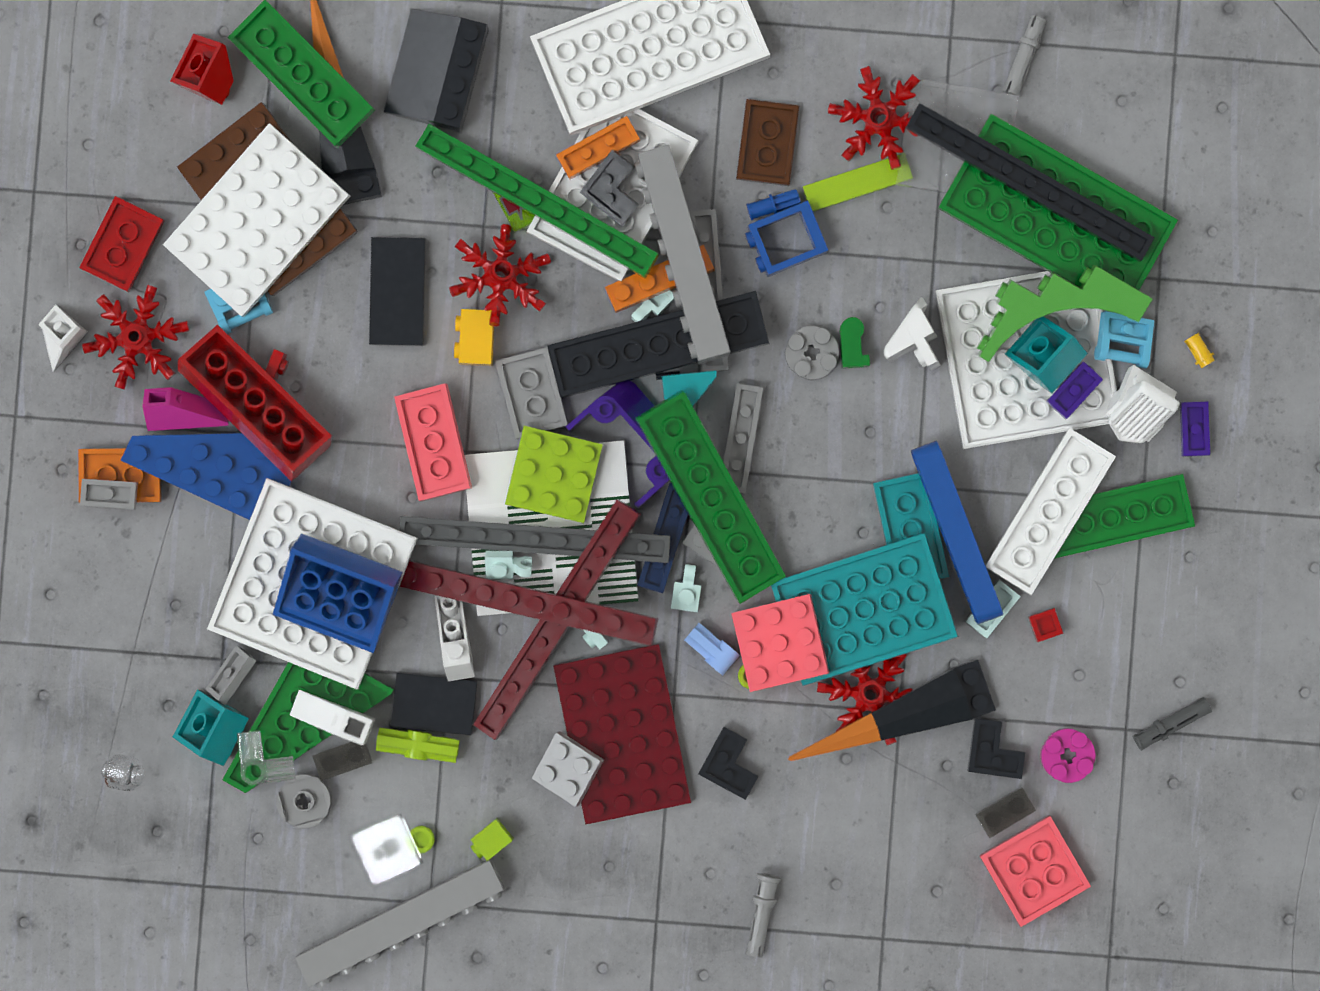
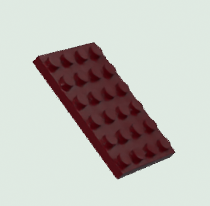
M659 644L553 665L567 736L604 759L581 801L585 825L691 803Z

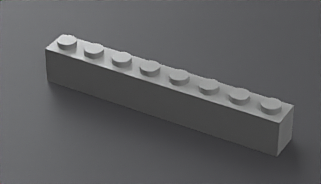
M666 145L638 153L639 162L634 163L638 178L644 177L646 188H642L646 204L651 203L654 213L649 214L653 229H659L662 239L657 240L661 256L667 255L669 265L665 266L668 280H674L677 290L672 293L676 307L682 306L684 316L680 317L684 333L689 332L692 342L687 343L691 358H697L698 364L730 356V349L670 146Z
M490 858L488 861L486 860L298 954L295 960L308 987L316 984L317 988L322 987L332 981L330 976L338 972L342 976L356 969V963L362 960L366 964L381 957L379 952L389 948L390 952L405 945L403 940L411 936L414 939H418L429 933L427 928L435 924L438 927H442L453 921V915L459 912L466 915L478 908L477 903L485 899L487 903H490L502 896L500 892L505 889V886Z

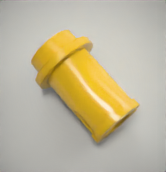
M1199 333L1184 341L1197 361L1195 364H1199L1201 369L1215 361L1213 358L1214 353H1210Z

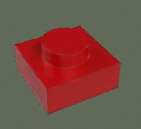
M276 349L273 350L265 370L272 378L277 380L279 375L283 376L289 363L286 360L287 354Z
M1055 608L1028 616L1036 642L1063 634Z

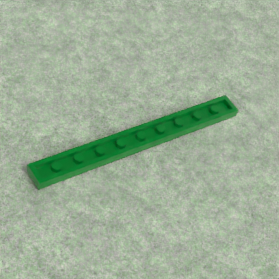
M428 124L415 145L423 153L645 279L659 257L657 252L431 124Z

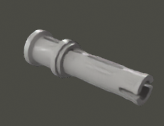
M757 873L759 881L756 895L752 899L755 908L746 955L760 958L763 957L771 908H774L777 902L774 899L777 883L781 881L780 877L765 873Z

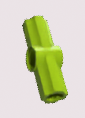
M379 727L376 750L392 754H402L406 758L427 761L428 759L456 763L460 740L432 736V733L408 730L407 732Z

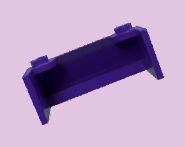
M631 381L617 383L590 404L566 428L571 433L590 415L598 422L604 424L614 421L621 415L653 451L635 417L651 409L654 405L635 383ZM657 456L652 458L646 466V475L654 487L634 504L638 509L670 481Z

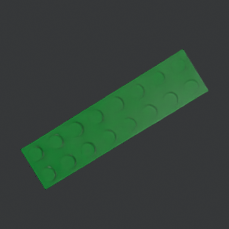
M681 390L635 417L739 604L745 602L786 577L685 392Z

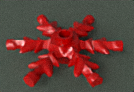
M867 66L860 69L864 83H859L858 87L868 94L862 97L870 101V107L862 110L857 102L855 108L845 99L844 106L830 103L828 114L841 115L840 123L853 119L852 124H855L861 119L866 124L864 130L855 131L858 136L846 139V143L851 145L841 155L848 162L857 151L863 156L866 142L871 145V136L879 134L882 139L878 147L883 146L881 159L883 160L888 156L891 170L901 168L897 153H903V149L894 142L899 139L891 135V130L899 126L904 134L905 127L911 118H908L909 112L905 113L902 117L898 116L896 108L897 106H906V103L903 101L916 96L915 93L910 91L917 86L920 80L913 74L904 85L901 80H898L895 94L890 91L891 100L883 102L880 100V96L884 89L878 91L881 78L878 76L874 80L871 68ZM885 115V120L882 123H878L879 116ZM908 130L913 136H918L917 134Z
M508 224L501 225L500 238L493 237V241L498 248H492L493 252L498 256L495 261L487 260V252L485 251L481 254L477 243H474L473 248H471L462 239L457 242L455 248L466 254L461 259L466 262H475L473 267H482L484 274L481 277L472 274L473 279L459 277L462 284L449 287L452 297L467 292V298H470L477 289L481 293L484 286H490L493 289V293L486 298L492 300L485 306L484 310H491L489 325L494 327L500 326L501 312L506 315L508 314L507 308L503 301L508 302V299L503 295L507 289L514 291V299L518 296L520 297L521 303L525 308H527L529 302L540 312L546 305L544 301L534 296L539 293V290L525 288L528 283L519 284L516 277L518 274L529 277L528 272L541 274V270L538 267L551 264L550 256L544 254L533 259L534 254L531 252L524 261L520 257L517 265H512L508 262L507 258L514 254V252L509 250L516 244V240H509L512 227Z
M147 285L144 298L139 295L136 297L139 310L134 309L137 315L134 321L126 320L127 310L121 313L119 300H116L113 305L104 294L96 300L106 311L101 314V317L113 320L110 325L119 326L121 332L116 337L107 332L108 338L100 334H94L97 341L82 343L84 354L99 350L98 357H102L110 348L112 354L117 346L125 349V355L117 359L123 362L112 371L113 373H119L114 387L125 390L128 376L132 379L136 378L133 365L138 366L134 358L138 353L146 355L145 365L149 361L151 362V370L154 375H156L158 369L167 380H170L176 374L166 364V362L171 361V358L158 354L162 349H153L151 342L153 339L158 338L165 343L164 337L177 341L178 337L175 334L188 332L190 328L188 321L173 324V317L169 318L162 326L159 321L155 328L148 327L147 319L155 316L150 312L159 305L158 301L153 302L157 291L156 287ZM138 332L139 339L135 342L131 341V334Z
M906 654L894 657L891 661L889 659L884 660L883 670L880 667L877 668L879 673L877 678H870L867 675L871 666L854 670L855 672H852L850 675L859 678V683L855 687H851L847 680H845V685H843L834 677L831 678L833 684L818 682L817 692L831 694L829 697L830 701L842 696L843 702L850 696L856 700L855 707L846 708L850 713L837 718L838 721L843 723L835 732L863 718V712H874L883 707L885 703L892 702L913 690L908 688L898 693L899 687L892 692L887 691L885 687L886 682L896 681L891 676L904 672V669L898 666L907 657ZM872 691L875 694V699L868 700L865 697V693ZM895 738L885 740L887 746L897 742Z

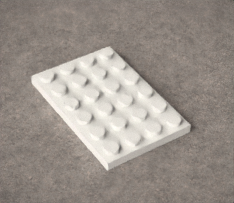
M640 109L582 131L575 142L576 144L627 116L638 134L640 142L621 151L619 154L635 166L634 163L639 162L638 153L669 145L678 177H680L698 144L697 139ZM601 163L569 180L563 167H561L549 192L637 242L644 243L653 227L649 214L654 213L652 204H646L642 188H646L644 177L638 178L635 167L619 187L640 204L624 226H620L580 193ZM536 216L527 230L528 234L617 281H622L629 271L626 267Z
M269 123L163 245L241 317H245L349 199L350 195Z

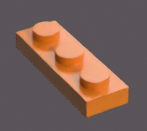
M625 116L556 154L569 180L603 162L611 150H616L620 153L640 142V138L629 118Z

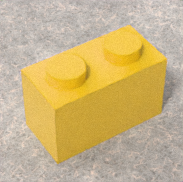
M461 309V316L456 315L455 331L460 332V342H455L454 358H459L460 365H493L494 326L489 325L491 310Z

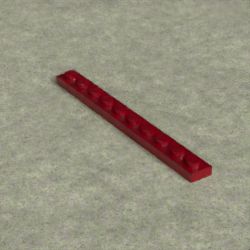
M616 499L556 595L586 601L641 514L620 499ZM539 620L473 725L494 740L499 738L569 626Z
M410 560L399 587L650 646L654 643L659 619Z

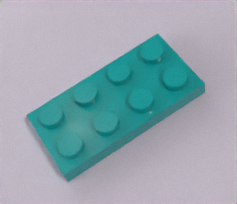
M919 473L873 483L886 545L925 533L939 578L949 577L937 520Z

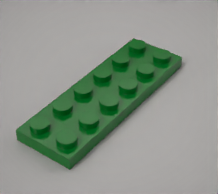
M264 0L227 37L336 148H339L375 111L268 1Z
M1183 474L1093 494L1054 559L1195 527Z

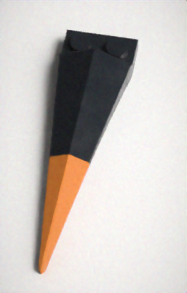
M310 0L313 48L343 77L317 0ZM361 126L339 148H336L319 131L322 171L350 195L343 205L382 197L377 171Z
M975 659L945 671L863 718L789 756L787 760L794 761L965 722L996 711L979 660Z

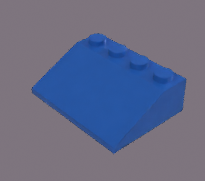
M301 533L291 548L272 615L374 653L395 599L403 572Z

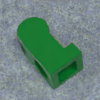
M856 317L847 318L841 324L839 331L841 368L869 367L870 357L869 355H862L861 336L864 333V325Z

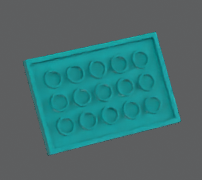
M925 533L783 578L771 585L776 602L811 594L829 674L801 680L802 686L958 637Z

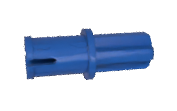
M794 189L775 196L769 194V198L750 204L747 203L746 206L752 221L756 218L771 213L776 214L777 211L796 206L801 203L798 191Z

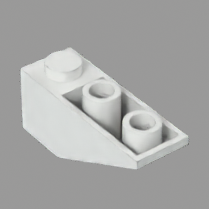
M434 596L443 666L448 681L475 677L463 601Z
M302 690L298 691L290 713L292 717L360 745L366 744L376 719Z

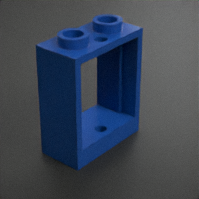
M809 201L751 223L747 227L749 232L745 233L750 248L755 247L759 257L755 258L760 273L766 272L767 277L828 252L827 245ZM799 213L814 249L772 266L758 230Z

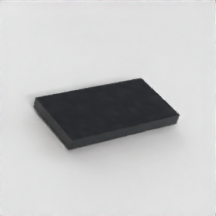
M371 237L369 345L424 346L425 238Z

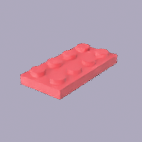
M444 383L395 396L394 399L418 500L425 501L472 489L448 384Z

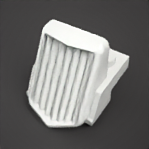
M920 297L886 344L884 355L889 362H892L916 349L913 352L923 368L928 366L932 371L941 365L928 343L937 338V335L924 313L927 307L924 298Z
M1132 365L1128 368L1120 389L1113 393L1105 416L1109 417L1110 427L1119 441L1144 443L1145 441L1149 442L1163 428L1164 423L1178 410L1180 403L1175 399L1177 394L1175 390L1135 365Z

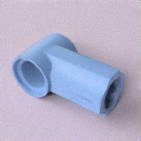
M700 623L696 625L684 640L705 658V661L722 676L740 656L723 640L717 639L713 633Z

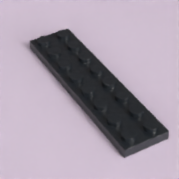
M756 291L715 301L730 354L770 344ZM683 310L547 345L560 397L565 398L698 363L697 358H691L687 344L692 342L689 332L684 333L680 317L684 316Z

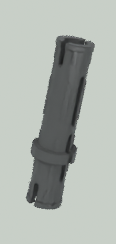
M1202 697L1161 721H1154L1152 726L1133 735V739L1142 751L1161 739L1163 741L1168 739L1170 734L1211 713L1212 709L1207 700Z

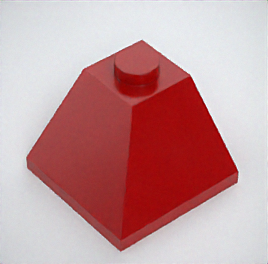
M193 33L170 82L209 101L222 105L228 97L234 82L226 45Z

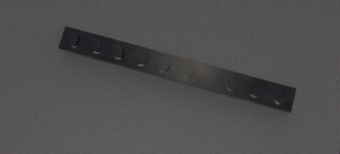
M921 103L918 104L905 127L1139 262L1143 260L1155 238Z

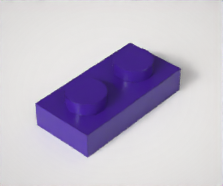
M1083 361L1046 402L1066 420L1103 379Z
M1208 401L1181 402L1182 457L1209 456Z

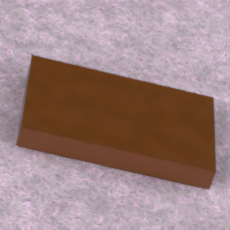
M746 99L736 180L782 186L790 185L799 105Z

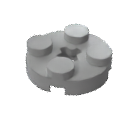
M818 326L800 328L789 338L785 348V359L790 370L807 380H817L827 376L836 366L839 358V347L836 339L827 329ZM813 345L814 349H819L820 354L816 355V360L811 361L810 357H805L804 352L808 351V346Z
M310 774L295 775L286 780L281 786L276 798L277 810L281 818L290 825L300 829L311 828L318 825L328 815L331 806V794L327 785L319 777ZM302 793L306 797L311 798L307 809H304L302 805H297V800L300 799V794Z

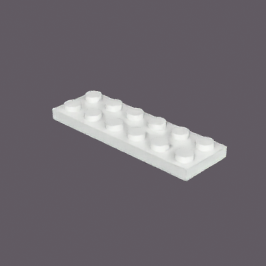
M1069 428L985 564L986 568L1029 595H1032L1116 456Z

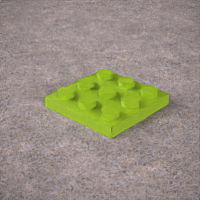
M524 426L505 505L584 523L603 444Z

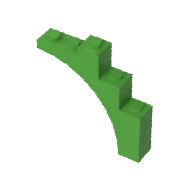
M1093 265L1091 269L1088 267L1085 269L1079 279V282L1082 283L1080 288L1053 272L1049 276L1044 275L1037 287L1040 290L1038 295L1009 279L1007 284L1002 282L995 294L998 297L996 303L1005 309L1003 312L998 311L990 324L994 328L989 336L984 334L977 346V349L980 350L978 355L989 362L999 347L1017 330L1037 318L1056 311L1074 308L1102 309L1119 313L1139 322L1151 303L1152 298L1096 265Z

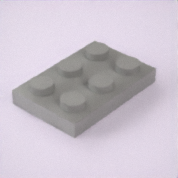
M547 347L495 361L516 439L521 438L524 426L550 431L568 425Z

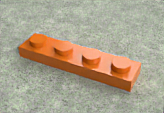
M704 244L699 246L707 274L715 271ZM668 260L653 266L646 279L638 274H634L624 278L622 281L606 286L605 290L615 313L676 288L674 280L669 281L665 266L669 265Z

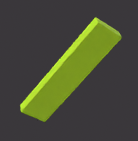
M905 153L897 155L901 168L891 170L889 160L885 159L805 185L802 189L806 201H809L812 211L815 212L910 181L913 177Z

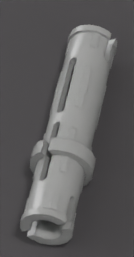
M1031 15L1026 32L1019 40L1020 47L1003 88L1004 93L1019 97L1035 51L1039 50L1040 44L1038 43L1047 23L1045 19L1038 16L1035 18L1034 15Z

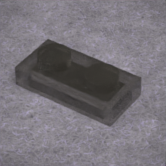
M349 742L312 756L321 781L373 763L367 744L360 745L355 742Z
M1020 787L979 811L975 816L987 836L991 838L1036 810L1024 789Z

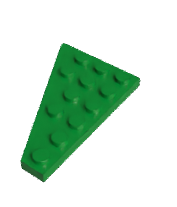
M288 662L222 780L247 793L332 735V733L290 716L299 690L360 713H365L391 695L394 689L366 673L363 676L359 689H355Z

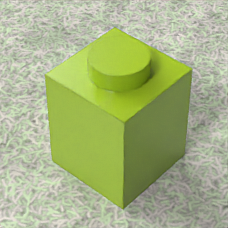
M496 818L471 838L473 845L470 847L479 859L484 857L488 861L511 843L514 838L501 821Z

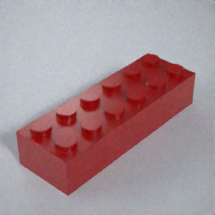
M218 325L178 359V371L291 482L331 446L332 435Z

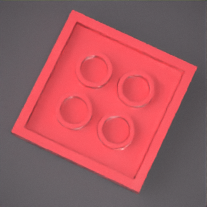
M811 594L731 613L750 692L829 674Z
M1050 815L979 855L1020 927L1091 887Z

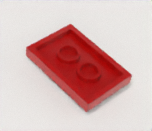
M115 196L79 268L130 292L165 220Z

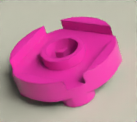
M1069 728L1059 729L1051 733L1040 751V759L1044 770L1052 778L1064 783H1073L1085 778L1093 770L1096 757L1091 740L1084 733ZM1069 748L1070 752H1075V757L1072 758L1071 763H1067L1064 759L1061 760V755L1065 753L1064 749Z

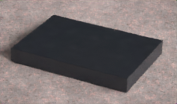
M397 672L391 726L472 735L478 681L461 679L448 681L447 678Z

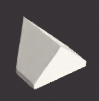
M57 305L38 324L43 330L53 372L88 332Z

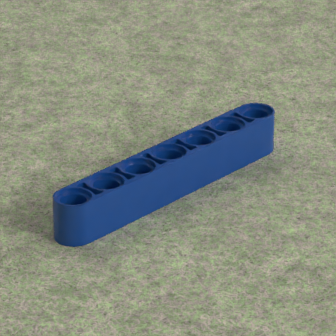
M934 441L911 450L915 466L977 625L1003 616L1001 605L938 442Z

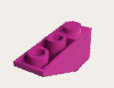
M172 387L144 389L142 408L148 431L229 426V420L205 397Z

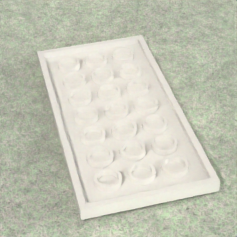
M622 0L530 36L570 136L770 58V53L747 0Z

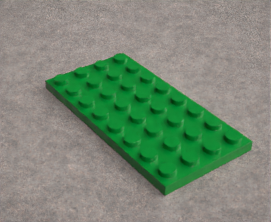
M990 114L978 135L980 138L1155 237L1141 262L1133 259L964 161L937 209L1046 271L1057 274L1079 288L1082 285L1079 279L1087 267L1091 269L1093 265H1096L1140 290L1178 220L995 115Z

